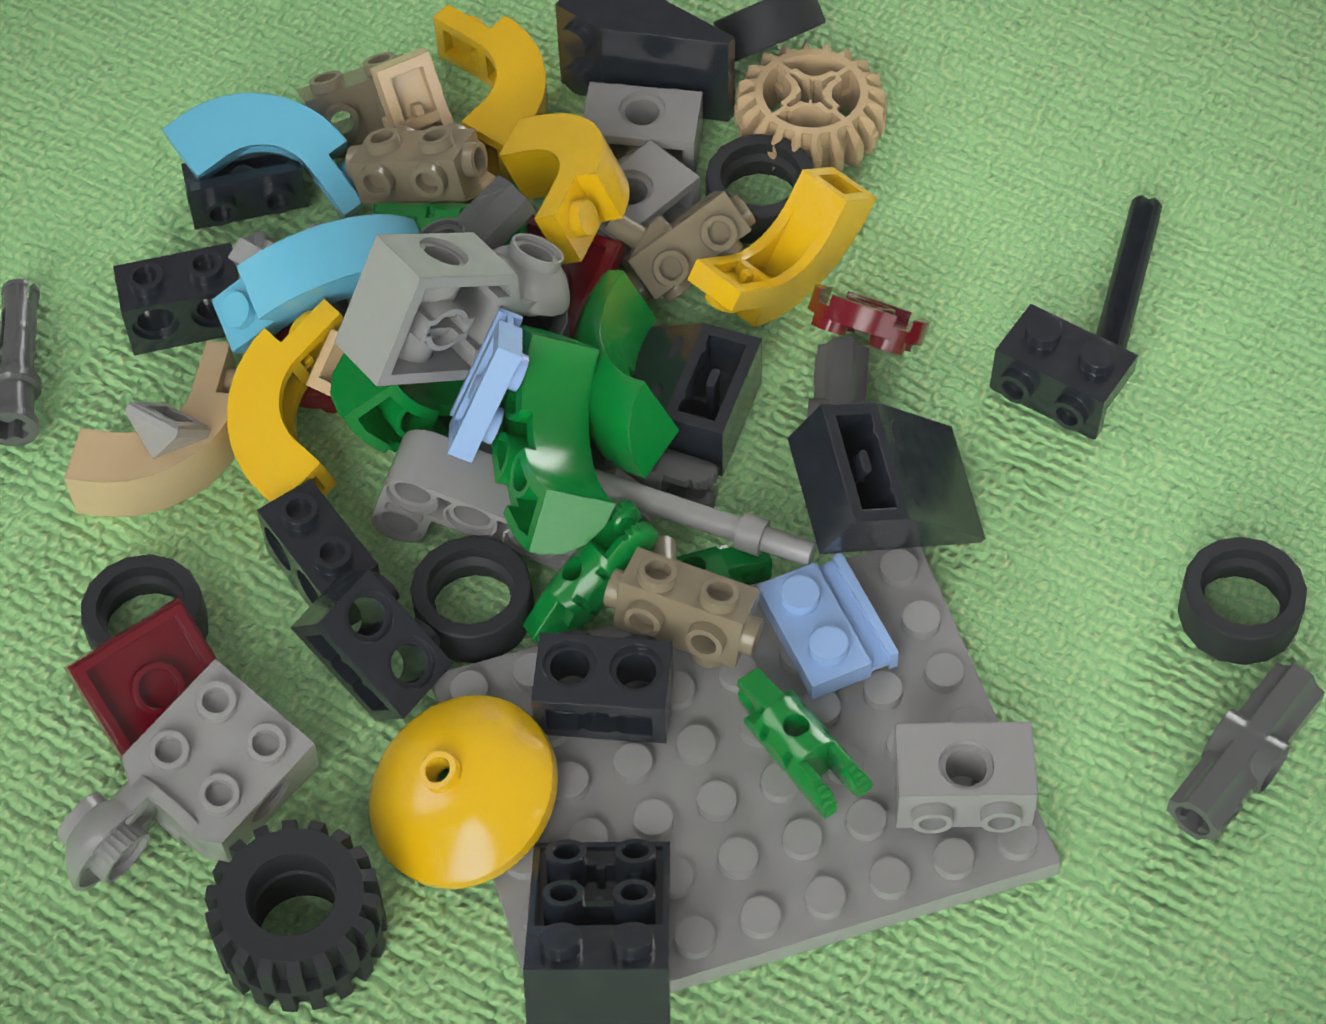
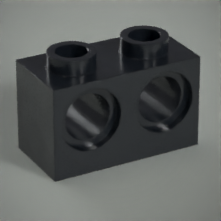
M231 242L113 266L120 310L134 356L226 337L211 300L240 279L237 265L228 258L233 250Z
M311 479L257 509L267 552L309 607L341 573L370 569L372 572L380 574L377 562ZM354 603L351 604L348 613L351 626L362 620L361 612Z
M370 569L341 573L290 628L375 721L404 719L451 667L453 662L439 648L441 640L437 633L423 621L413 619L397 601L400 596L395 586L383 575L372 572ZM352 603L357 605L362 616L358 632L353 630L348 618ZM395 650L400 653L403 660V672L399 679L394 675L391 667V659Z
M567 630L559 634L540 632L531 696L533 719L541 726L546 735L667 744L674 677L673 641H661L641 634L617 638L592 636L579 630ZM569 676L583 678V680L573 684L559 682L561 679ZM632 681L649 683V685L643 688H629L625 686Z

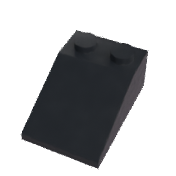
M559 0L555 4L561 83L565 84L573 93L587 97L590 82L703 92V119L729 122L734 116V36L666 0Z

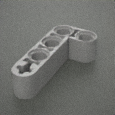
M415 429L408 431L403 436L371 516L372 524L380 533L394 540L413 543L420 541L425 536L431 521L469 536L496 539L513 548L518 555L558 571L575 552L576 549L565 554H536L528 552L517 541L503 514L507 505H511L507 485L495 483L491 454L477 450L471 463L448 454L449 438L438 433Z

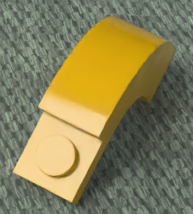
M447 4L433 17L438 56L480 79L492 89L489 95L461 121V124L467 129L475 128L479 141L484 144L488 157V169L486 171L496 177L500 175L512 183L514 180L499 157L501 150L519 119L549 114L546 71L542 55L530 35L506 15L489 28L478 17L467 15Z
M551 113L518 120L499 157L522 195L527 199L546 197L534 219L545 238L557 246L563 253L564 261L562 264L582 262L601 223L623 218L630 193L626 175L601 131L589 119L575 114Z
M835 167L803 169L782 211L758 240L735 254L697 259L687 280L705 293V300L714 308L726 313H736L753 327L771 322L804 300L813 291L814 286L820 284L834 269L862 228L877 197Z
M325 299L313 310L302 313L294 321L289 334L282 342L263 328L245 351L231 383L227 404V428L230 444L241 470L250 483L268 502L275 500L309 479L315 483L324 496L337 484L325 467L301 445L296 427L298 407L302 396L309 387L305 384L330 330L339 331L344 318Z

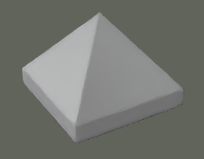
M164 402L128 403L125 410L126 415L153 459L206 439L211 430L207 428L208 425Z

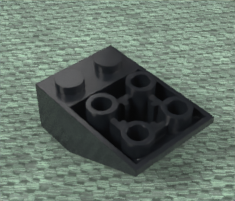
M706 323L653 326L642 343L636 362L635 374L631 377L645 381L679 429L668 445V448L713 462L719 468L718 476L723 477L762 383V338Z
M879 402L821 404L787 438L819 554L981 543L986 539L952 426Z
M633 838L622 842H579L572 839H563L553 843H535L533 848L523 968L526 1024H671L670 841H647Z

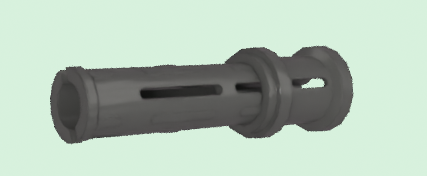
M26 279L9 280L1 288L0 444L5 446L28 444L35 440L39 434V419L34 413V404L41 395L42 380L34 369L40 289L33 283L29 287V297L27 298L29 280Z

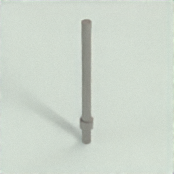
M481 442L478 450L492 455V443ZM595 469L604 492L616 503L624 499L627 501L630 499L640 511L733 541L734 549L757 557L763 551L804 566L809 565L813 559L816 542L770 527L771 521L747 512L742 517Z

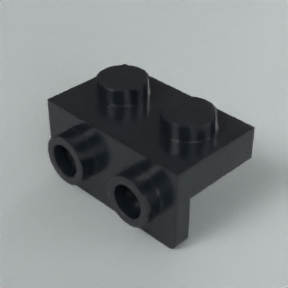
M268 153L248 155L235 160L210 179L198 181L185 163L181 164L186 195L195 230L212 226H223L231 222L270 214H281L290 210L309 207L300 163L286 157Z
M1030 304L995 349L989 386L993 391L1001 394L1010 402L1030 408L1056 421L1065 429L1076 431L1090 439H1096L1102 431L1106 410L1134 373L1138 355Z

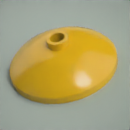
M467 695L440 702L426 709L408 722L393 738L384 751L373 776L369 796V816L373 835L380 850L389 862L403 874L416 882L434 888L462 889L473 887L498 877L517 864L531 850L550 819L558 787V768L553 747L541 726L528 713L515 704L501 698L487 695ZM450 767L446 778L437 782L439 775L446 768Z

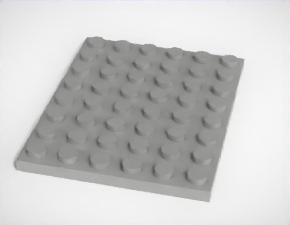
M921 547L872 550L845 558L899 652L897 667L888 669L885 666L874 670L869 678L812 700L758 602L756 616L765 619L761 639L754 655L742 654L735 669L726 665L717 668L702 667L693 661L689 652L673 647L674 677L667 744L547 735L556 757L558 787L550 819L536 843H553L563 839H572L579 842H622L633 838L647 841H670L671 993L1059 874L1061 861L1037 807L1035 808L1032 826H1020L1013 831L1003 833L990 832L982 827H951L947 831L940 833H922L914 828H896L892 765L895 723L999 722ZM759 582V583H756V584H752V585H750V586H753V587H756V588H757V584H760V583H763V582ZM613 624L586 631V633L592 636L617 638L630 636V632L614 627ZM538 645L446 671L432 687L437 704L461 696L487 695L509 701L533 718L531 696ZM760 668L783 693L792 689L805 703L806 707L828 729L831 736L835 737L868 775L874 785L871 787L872 789L862 796L856 797L852 795L850 790L848 791L829 769L821 776V779L831 789L838 809L837 812L824 819L744 724V718L749 713L739 702L737 680L752 670ZM569 676L561 679L559 682L573 684L583 680V678ZM632 681L625 686L629 688H643L649 685V683ZM967 776L951 778L954 783L961 786L978 784L974 779ZM534 846L512 868L492 879L522 975Z

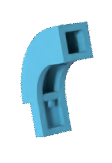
M264 93L225 95L191 108L162 129L167 140L198 181L210 179L226 166L242 157L258 153L275 154L299 162L300 166L311 176L342 219L354 217L364 209V203L360 201L354 181L348 176L345 161L338 167L333 161L348 150L347 140L327 119L299 102Z
M373 214L331 221L288 236L260 250L240 263L237 268L241 278L211 300L232 352L244 354L263 328L274 336L296 320L302 313L313 310L323 299L333 303L352 298L376 235L419 234L420 232L414 218L389 214Z

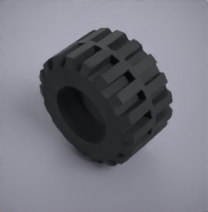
M296 819L282 820V830L270 833L267 825L253 830L254 841L246 844L239 839L229 848L232 857L230 862L222 860L217 862L212 871L216 885H207L204 900L208 912L205 913V918L225 974H230L233 985L243 995L251 990L255 1003L267 1008L270 1007L274 999H278L284 1012H298L299 1002L310 1001L312 1010L327 1007L326 996L336 992L340 999L343 1000L354 992L351 981L355 977L366 982L373 973L374 967L371 957H382L385 947L383 932L387 931V917L375 868L371 867L369 855L361 845L353 848L351 836L339 828L329 836L326 823L311 820L307 829H301L298 827ZM316 896L334 904L328 916L319 925L298 935H276L261 928L270 911L290 898Z

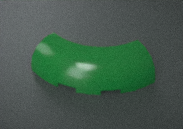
M608 270L600 277L581 309L572 337L574 340L600 350L590 396L589 439L601 455L613 465L630 474L646 478L679 429L645 381L631 377L635 374L636 362L642 343L657 318L623 270Z
M521 324L522 354L529 356V363L517 391L514 392L507 389L501 400L504 409L503 432L500 431L496 434L492 442L495 483L507 485L511 505H507L503 514L517 541L531 553L565 554L586 545L605 527L616 505L604 492L599 483L592 461L589 440L590 396L600 350L556 333Z
M344 353L332 373L330 395L337 412L350 429L366 444L386 454L388 450L397 452L403 436L411 430H428L449 438V424L453 417L450 416V410L464 380L376 386ZM500 402L498 407L503 408V402ZM503 418L497 434L500 431L503 432Z

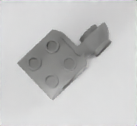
M474 232L377 234L334 343L376 386L465 380L499 307L515 314L536 317L537 315L556 316L564 314L569 308L570 291L567 277L561 268L564 255L550 241L526 233L515 234L509 245L500 246L493 250Z
M214 659L124 753L122 760L128 781L109 800L98 792L88 795L72 809L57 831V839L66 846L65 864L69 880L73 888L80 892L95 886L101 880L108 884L117 880L130 869L144 852L150 841L148 830L156 822L180 843L184 841L203 859L230 862L232 857L229 848L239 839L247 844L254 837L253 830L264 826L320 765L315 743L218 660Z

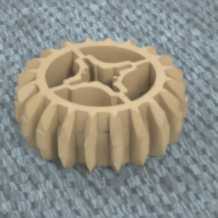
M805 40L799 50L793 51L783 44L778 57L763 52L759 65H748L744 80L739 81V88L736 90L734 121L737 123L739 137L754 134L773 135L772 145L777 144L784 138L791 141L793 152L801 148L811 158L813 168L835 167L841 172L844 164L859 168L864 155L874 154L878 140L882 139V134L886 129L888 100L885 97V90L882 89L883 85L880 81V74L871 72L867 59L853 61L850 48L839 53L832 52L829 42L821 49H811ZM778 103L780 108L772 112L770 109ZM849 108L851 113L846 117L843 116L841 112ZM774 146L773 152H767L771 159H775L777 156Z

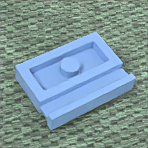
M500 307L498 308L450 410V416L453 417L449 424L448 454L472 463L481 442L488 444L493 442L504 413V409L498 406L507 389L514 392L517 391L529 363V356L522 354V328H520L523 316Z
M842 552L833 555L832 561L817 566L816 562L757 584V588L761 589L758 602L812 700L869 678L874 670L885 666L888 669L898 666L899 652Z

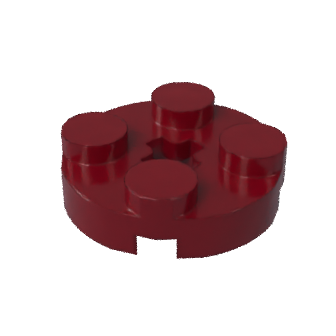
M820 284L814 286L808 309L814 312L811 325L843 336L846 335V331L855 333V330L869 333L871 334L868 341L869 345L898 355H903L904 351L911 352L913 345H923L930 325L929 320L920 318L913 320L912 325H909L908 322L912 312L848 291L846 299L833 294L831 299H829L833 287Z

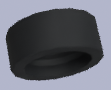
M762 0L718 19L713 24L715 27L735 37L736 62L824 24L826 19L818 0Z
M754 134L738 137L721 146L709 160L705 177V194L708 196L713 191H725L730 198L731 195L726 191L728 186L743 176L754 174L776 176L788 182L794 188L802 170L814 169L811 158L801 148L793 152L791 141L784 138L777 144L772 145L773 135ZM773 146L777 153L775 159H771L767 152H773ZM789 197L778 203L763 206L746 204L753 214L756 223L750 227L751 231L740 238L739 241L745 244H753L776 220Z
M468 536L448 540L428 552L415 569L410 588L415 619L423 621L437 633L441 640L439 648L450 660L477 663L502 656L517 647L527 634L523 623L534 608L533 589L528 566L513 548L496 539ZM473 575L492 577L509 588L511 596L509 604L503 612L488 621L473 624L453 622L441 616L436 609L435 600L437 595L445 586L459 578Z
M1246 537L1221 539L1199 550L1187 566L1180 592L1178 615L1183 631L1197 648L1219 661L1241 665L1266 662L1285 651L1297 634L1305 611L1307 587L1301 569L1286 552L1263 540ZM1236 576L1252 579L1267 587L1277 598L1280 604L1279 614L1268 623L1249 626L1230 622L1216 614L1204 599L1205 588L1209 583L1219 578Z
M152 554L126 557L107 566L89 583L81 601V624L91 650L112 638L108 630V623L112 614L123 603L139 595L155 593L180 598L206 640L209 632L208 612L201 589L191 571L174 559Z

